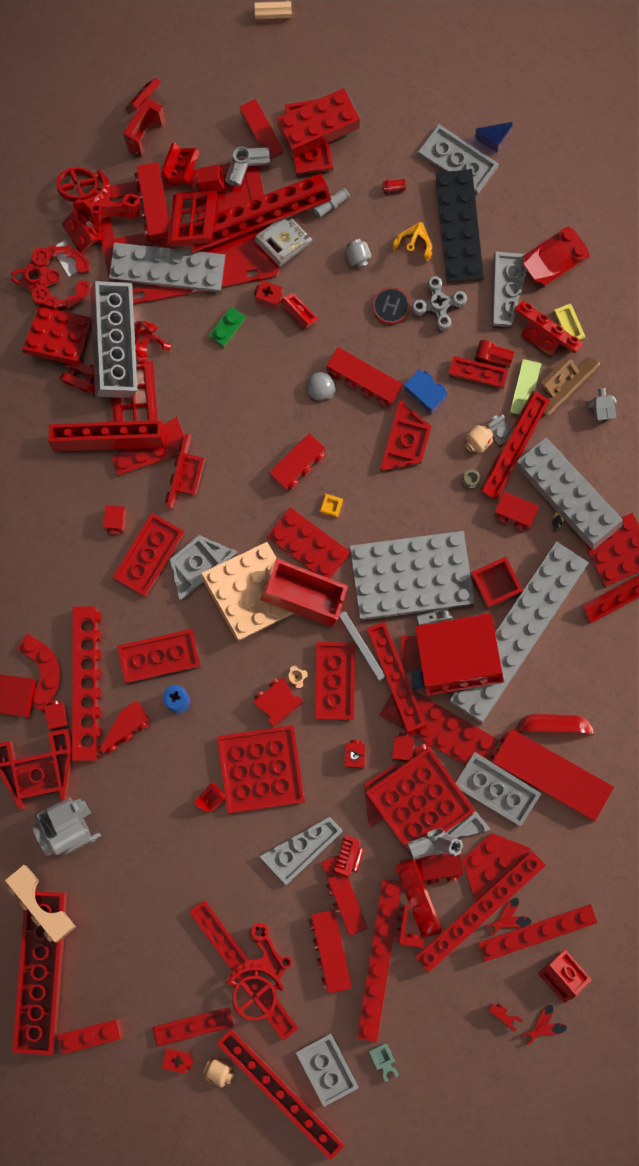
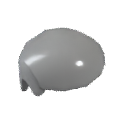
M318 372L311 375L307 380L306 391L311 398L317 401L331 399L336 392V383L330 375Z

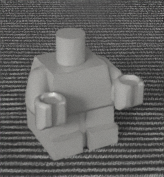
M605 388L598 389L599 397L586 401L587 408L594 409V420L617 418L615 409L617 401L614 396L606 395Z

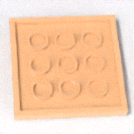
M268 542L215 566L200 575L237 642L295 614L260 600L270 566L276 560V556Z

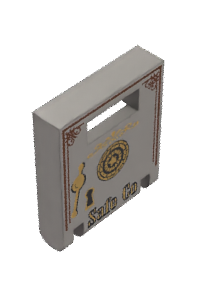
M290 216L276 221L255 238V242L279 267L309 246L313 241L311 237L305 240L308 234L293 219L288 221ZM270 239L279 247L281 252L277 254L268 244Z

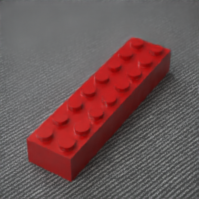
M35 891L36 902L43 911L47 913L63 911L66 914L67 893ZM24 910L12 1053L56 1054L64 938L58 943L50 942L43 934L45 929L41 925L37 926L31 919L33 914L29 910Z

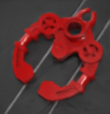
M53 245L35 249L32 252L31 261L25 269H16L11 272L12 276H15L17 273L22 274V279L17 280L12 277L11 281L18 285H25L32 293L33 302L39 306L54 309L67 308V310H70V307L82 302L89 294V282L79 281L76 285L75 295L67 296V300H57V296L51 297L47 287L57 284L60 281V274L58 271L49 269L46 266L49 265L51 257L57 258V254H66V258H72L76 261L78 273L84 274L89 272V261L78 250L71 248L70 245H66V247ZM31 274H36L39 276L35 280L29 278Z

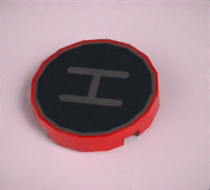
M389 287L382 289L373 300V312L376 318L384 324L394 325L402 322L409 313L410 302L408 296L398 288Z

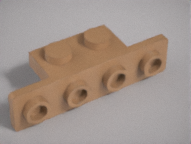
M566 357L540 382L549 395L547 399L550 400L543 414L549 416L600 366V363L595 359L587 357L576 367L572 359Z

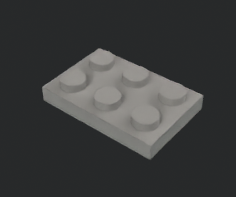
M332 1034L296 1052L323 1107L359 1088Z

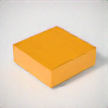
M325 494L319 512L338 518L343 499Z

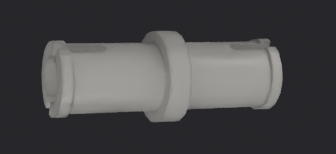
M345 188L330 196V201L314 207L315 214L321 218L331 209L335 210L338 208L337 205L350 197Z

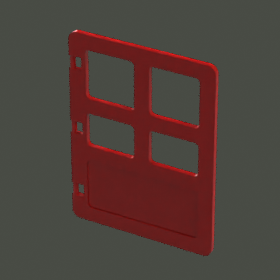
M231 163L220 165L225 174V179ZM258 166L247 167L241 186L235 187L225 182L224 191L217 192L215 214L264 195ZM198 169L192 170L188 183H169L164 176H161L164 190L189 185L192 191H201L195 182V177L198 176ZM136 181L112 185L109 200L123 198L127 194L138 195L137 190H141L140 184H136ZM206 199L196 200L195 208L205 207ZM205 212L196 213L197 220L203 219ZM110 217L101 219L99 229L104 236L102 247L108 279L110 277L114 243L140 246L158 245L159 248L173 249L172 245L167 244L168 239L151 242L149 236H145V233L115 238ZM270 224L203 249L206 253L225 254L221 288L271 279L279 274V266L255 242L256 236L268 228ZM183 228L179 229L178 237L185 236ZM270 239L268 244L275 250L274 242ZM258 271V276L247 277V272ZM156 285L132 289L133 294L144 292L145 298L134 299L133 295V305L188 295L203 290Z

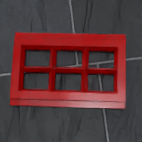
M216 190L181 192L173 195L168 245L182 246L212 241L217 200ZM206 199L205 207L195 208L196 200ZM193 200L192 208L182 209L183 201ZM205 212L204 221L194 222L195 213ZM191 214L190 222L180 223L181 215ZM203 226L202 235L192 236L193 227ZM189 228V236L178 237L179 229Z
M153 361L136 362V369H143L144 383L137 384V388L145 387L146 402L136 403L134 395L132 397V404L122 405L120 397H111L113 422L123 421L122 409L132 408L133 421H137L136 407L144 406L147 407V419L158 420Z

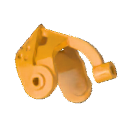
M422 222L398 234L396 239H394L392 250L398 249L404 237L414 234L411 243L407 245L408 251H413L417 236H421L427 244L424 253L425 261L428 262L431 258L432 244Z

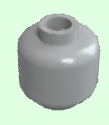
M358 239L346 244L347 248L344 252L351 266L357 265L360 268L368 264L367 260L372 255L365 241Z

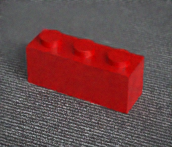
M309 433L269 472V475L285 492L289 489L293 490L298 485V480L302 476L306 477L312 471L311 467L316 462L319 464L326 457V448Z
M119 1019L58 1034L62 1054L123 1039Z

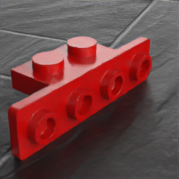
M522 301L515 308L514 311L529 321L521 336L548 355L552 356L560 344L573 353H576L582 347L583 343L576 336L571 335L562 326L557 325L546 315L541 314L531 304Z
M187 433L180 439L179 448H181L180 455L176 456L174 463L176 471L175 474L171 475V490L167 492L165 503H167V507L170 509L174 508L178 491L192 495L197 494L205 462L203 457L188 454L192 436Z
M337 855L322 861L329 881L326 887L329 895H334L336 903H333L337 915H342L349 935H353L366 930L367 925L349 878L333 872L336 868L335 864L338 863L337 859H340Z

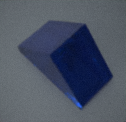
M509 122L476 128L475 139L497 153L512 133L513 124Z

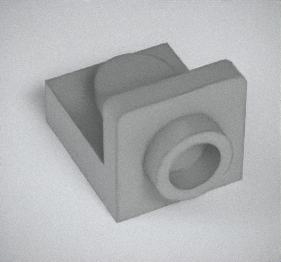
M496 415L488 421L487 427L493 433L492 438L498 447H501L505 443L511 429L506 423L504 415L500 417Z

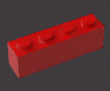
M159 163L136 166L137 173H134L136 184H140L141 189L137 190L144 206L140 208L142 219L146 218L147 225H143L145 236H149L151 242L168 239L170 221Z
M337 347L326 365V371H328L331 377L344 380V384L348 387L358 388L361 390V394L369 398L372 396L377 399V403L384 407H392L403 389L401 382Z
M335 909L312 914V919H309L311 931H315L316 938L313 939L315 951L319 950L321 958H318L317 961L319 970H323L325 978H321L323 989H328V993L351 989L352 986Z

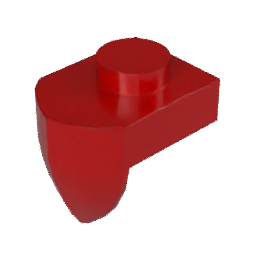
M210 783L203 793L195 799V807L203 812H214L226 796L215 783Z

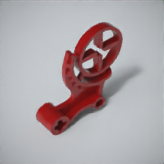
M81 167L68 168L61 172L57 178V191L63 199L73 202L74 209L84 210L90 216V222L93 225H99L101 219L110 216L127 217L130 219L139 216L140 199L137 195L127 194L122 201L117 202L109 200L111 185L107 176L99 169L96 174H93L90 170ZM76 174L85 175L89 179L81 180L80 185H77L78 179ZM71 176L72 183L60 185L65 177ZM98 177L100 178V180H101V182H102V188H101L100 191L97 190V189H98V181H97V178H98ZM77 185L79 196L70 195L64 191L72 190ZM94 185V188L84 195L81 187Z
M257 923L249 930V938L263 952L262 957L249 960L238 966L225 983L235 987L232 993V1004L235 1011L242 1018L250 1021L261 1020L273 1011L276 1004L275 990H284L280 978L284 971L292 965L289 957L281 958L278 955L272 940L268 936L269 929L263 923ZM261 929L263 932L262 936L257 937L255 932ZM282 961H285L287 966H283ZM254 971L253 976H248L238 983L233 981L244 972ZM258 971L271 977L276 985L273 986L267 979L258 976ZM256 979L266 984L256 993V997H259L268 988L271 990L272 1004L269 1010L259 1000L255 1001V1004L264 1013L260 1017H250L242 1012L253 1002L252 999L248 1000L240 1008L237 1006L236 993L239 986L250 997L253 996V992L244 983L247 980Z

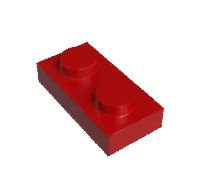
M294 293L283 297L280 301L285 310L304 329L318 321V318Z

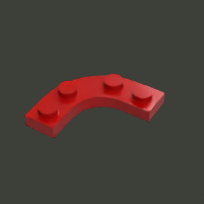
M27 633L17 650L38 664L40 681L34 690L31 705L44 713V706H48L49 702H52L58 692L61 682L60 666L55 654L45 644Z

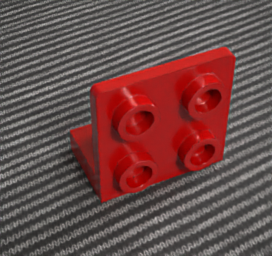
M405 904L404 908H400L398 920H401L402 923L401 928L396 930L395 940H399L398 945L423 948L424 940L420 939V935L409 933L408 937H404L409 904Z

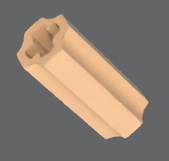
M291 1L255 3V19L292 18Z

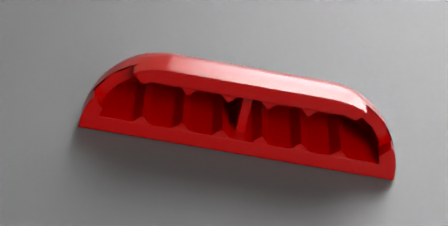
M530 714L523 717L516 727V731L519 733L594 735L590 722L579 715Z

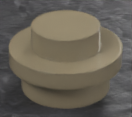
M467 470L462 476V483L470 489L476 488L481 482V476L476 470Z

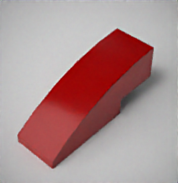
M256 98L240 106V113L259 148L269 147L270 159L283 153V149Z

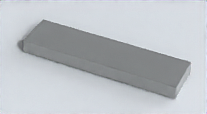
M345 611L339 615L340 620L379 682L383 681L385 674Z

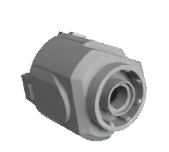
M68 797L37 814L36 821L38 824L32 826V829L47 857L52 854L68 855L102 837L100 833L93 836L90 834L83 818L89 815L91 811L84 800L77 799L73 801L71 797Z

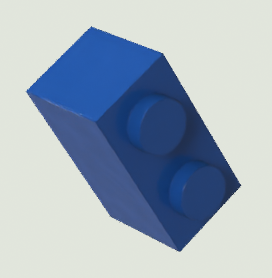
M419 369L404 384V391L432 415L447 399V390L440 383L436 384L432 380L433 377L427 371L423 372Z

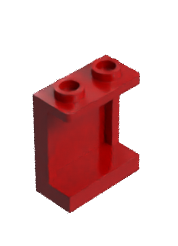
M148 97L123 132L127 150L134 155L139 154L142 156L144 154L141 138L151 123L155 122L162 127L166 122L163 106Z

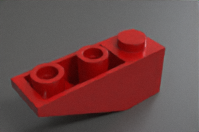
M137 700L120 711L100 748L103 754L113 753L118 749L117 745L122 741L124 743L130 741L134 737L133 734L138 730L142 732L150 726L149 722L152 720Z

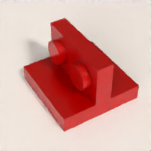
M566 949L538 972L564 1004L576 997L592 980Z

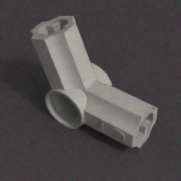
M237 147L233 152V159L225 182L235 187L241 186L247 167L270 165L269 147L253 149ZM239 156L246 157L244 160H238L237 158Z
M434 829L428 832L427 836L407 843L413 860L429 854L447 853L457 856L461 853L463 847L462 840L445 835L443 829Z

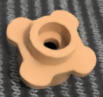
M292 666L289 676L285 678L286 683H292L296 688H302L303 681L307 678L308 673L305 670L298 669L296 666Z

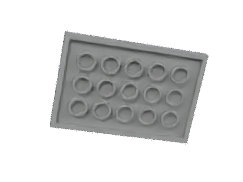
M464 531L350 546L360 620L475 606Z

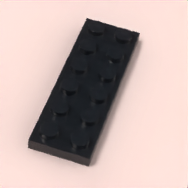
M472 169L435 173L446 283L484 279Z

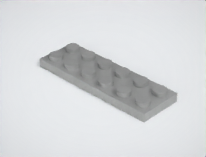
M114 243L109 279L110 281L221 292L225 254L192 253V251Z

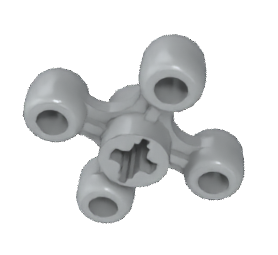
M432 276L427 282V287L432 292V298L428 301H414L412 312L417 316H421L427 311H433L438 316L436 321L437 328L441 331H446L451 326V319L447 316L446 310L450 306L463 307L467 302V296L462 291H457L452 296H446L441 292L442 280L438 276Z

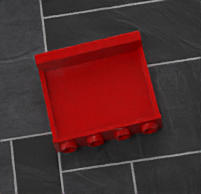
M482 613L473 617H461L450 621L443 620L438 623H425L415 626L427 696L504 683L492 613Z

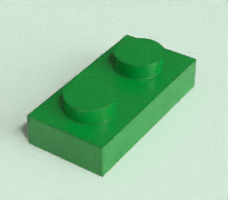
M230 307L209 334V338L225 348L246 320V316Z

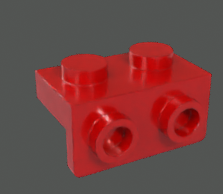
M176 142L172 143L161 174L169 183H188L199 151L196 148H180Z
M73 210L62 223L77 250L81 253H86L95 242L104 239L97 225H93L90 222V216L84 210Z

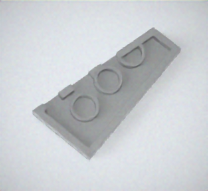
M497 251L494 253L493 326L511 327L516 313L514 310L518 306V300L527 274V270L522 264L525 254Z
M328 817L259 857L285 885H288L343 830L331 817Z

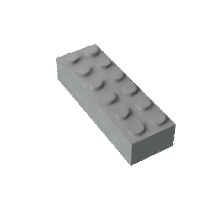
M95 281L90 289L95 397L132 398L137 392L132 283Z
M544 438L517 461V469L592 550L596 549L622 527L623 519L547 438Z

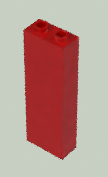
M512 728L509 733L507 731L504 732L500 739L502 742L500 749L495 748L490 757L493 759L492 763L588 820L596 821L614 786Z

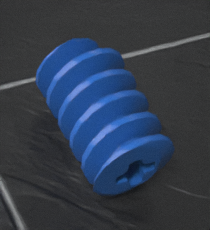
M172 685L164 691L163 701L170 711L180 714L189 708L190 697L183 687ZM178 696H179V697H180V700H176V701L174 702V701H173V698L177 699Z

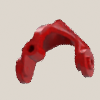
M136 321L134 323L136 360L140 362L147 360L146 350L151 339L158 342L162 350L170 351L171 344L166 343L163 339L153 334L156 333L158 327L151 322ZM139 333L142 334V343L139 342Z

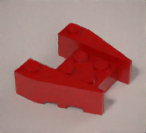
M69 729L48 733L52 752L16 759L12 741L0 743V775L20 810H26L24 799L59 791L61 801L67 799L72 765V738Z

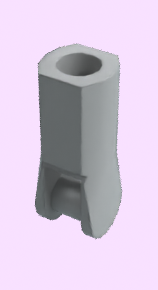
M441 609L417 615L416 619L418 626L425 623L432 624L443 620H451L453 617L450 616L449 609ZM441 612L443 618L437 619L436 613Z

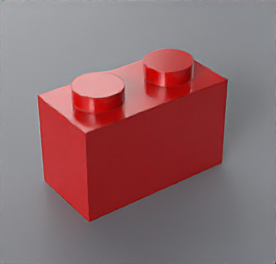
M504 491L494 516L502 523L510 522L521 531H525V529L529 531L539 506Z

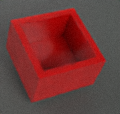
M506 556L471 572V579L486 610L507 602L523 592Z

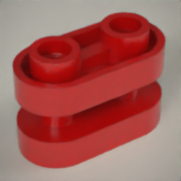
M79 360L78 365L66 363L65 367L69 369V372H62L59 380L70 387L93 395L95 392V386L92 384L94 380V365L90 364V366L83 364L82 360ZM76 373L86 377V380L75 377Z

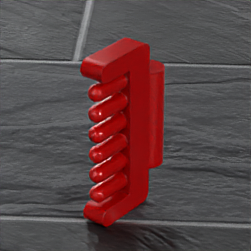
M345 835L343 837V845L341 846L343 850L339 851L341 854L338 855V858L340 859H337L338 863L335 864L336 868L333 872L349 877L351 871L358 872L364 849L358 848L360 840Z

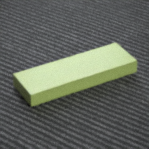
M523 359L510 414L519 416L532 391H535L541 363Z

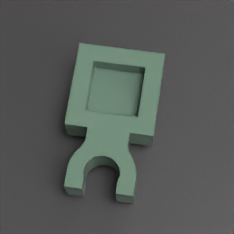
M387 1043L369 1051L377 1070L383 1069L385 1082L389 1081L387 1077L389 1071L394 1072L395 1077L399 1076L397 1070L391 1066V1063H394L395 1060Z

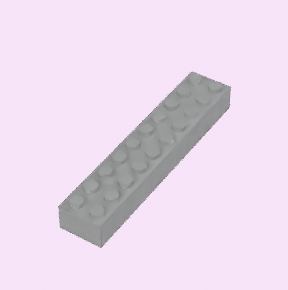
M556 541L495 632L504 683L458 690L449 702L451 705L482 725L589 562Z

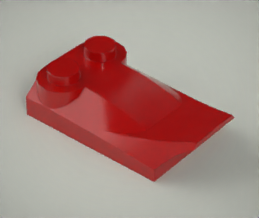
M568 226L525 254L522 264L534 281L540 282L545 287L589 259L590 254L577 232Z

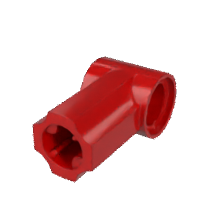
M480 340L474 359L481 363H494L510 368L515 351L498 347L493 342L487 340Z

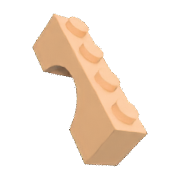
M23 865L5 880L8 883L6 888L13 896L16 894L20 898L19 904L21 907L33 914L31 919L37 926L41 925L45 929L43 934L50 942L58 943L76 928L65 912L47 913L38 906L35 899V889L39 880L28 866Z

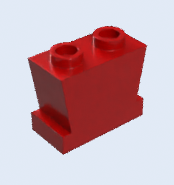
M283 677L280 680L276 678L269 684L270 688L266 692L263 690L254 697L255 701L253 702L257 708L270 718L268 721L273 728L303 704V700L298 695L294 697Z

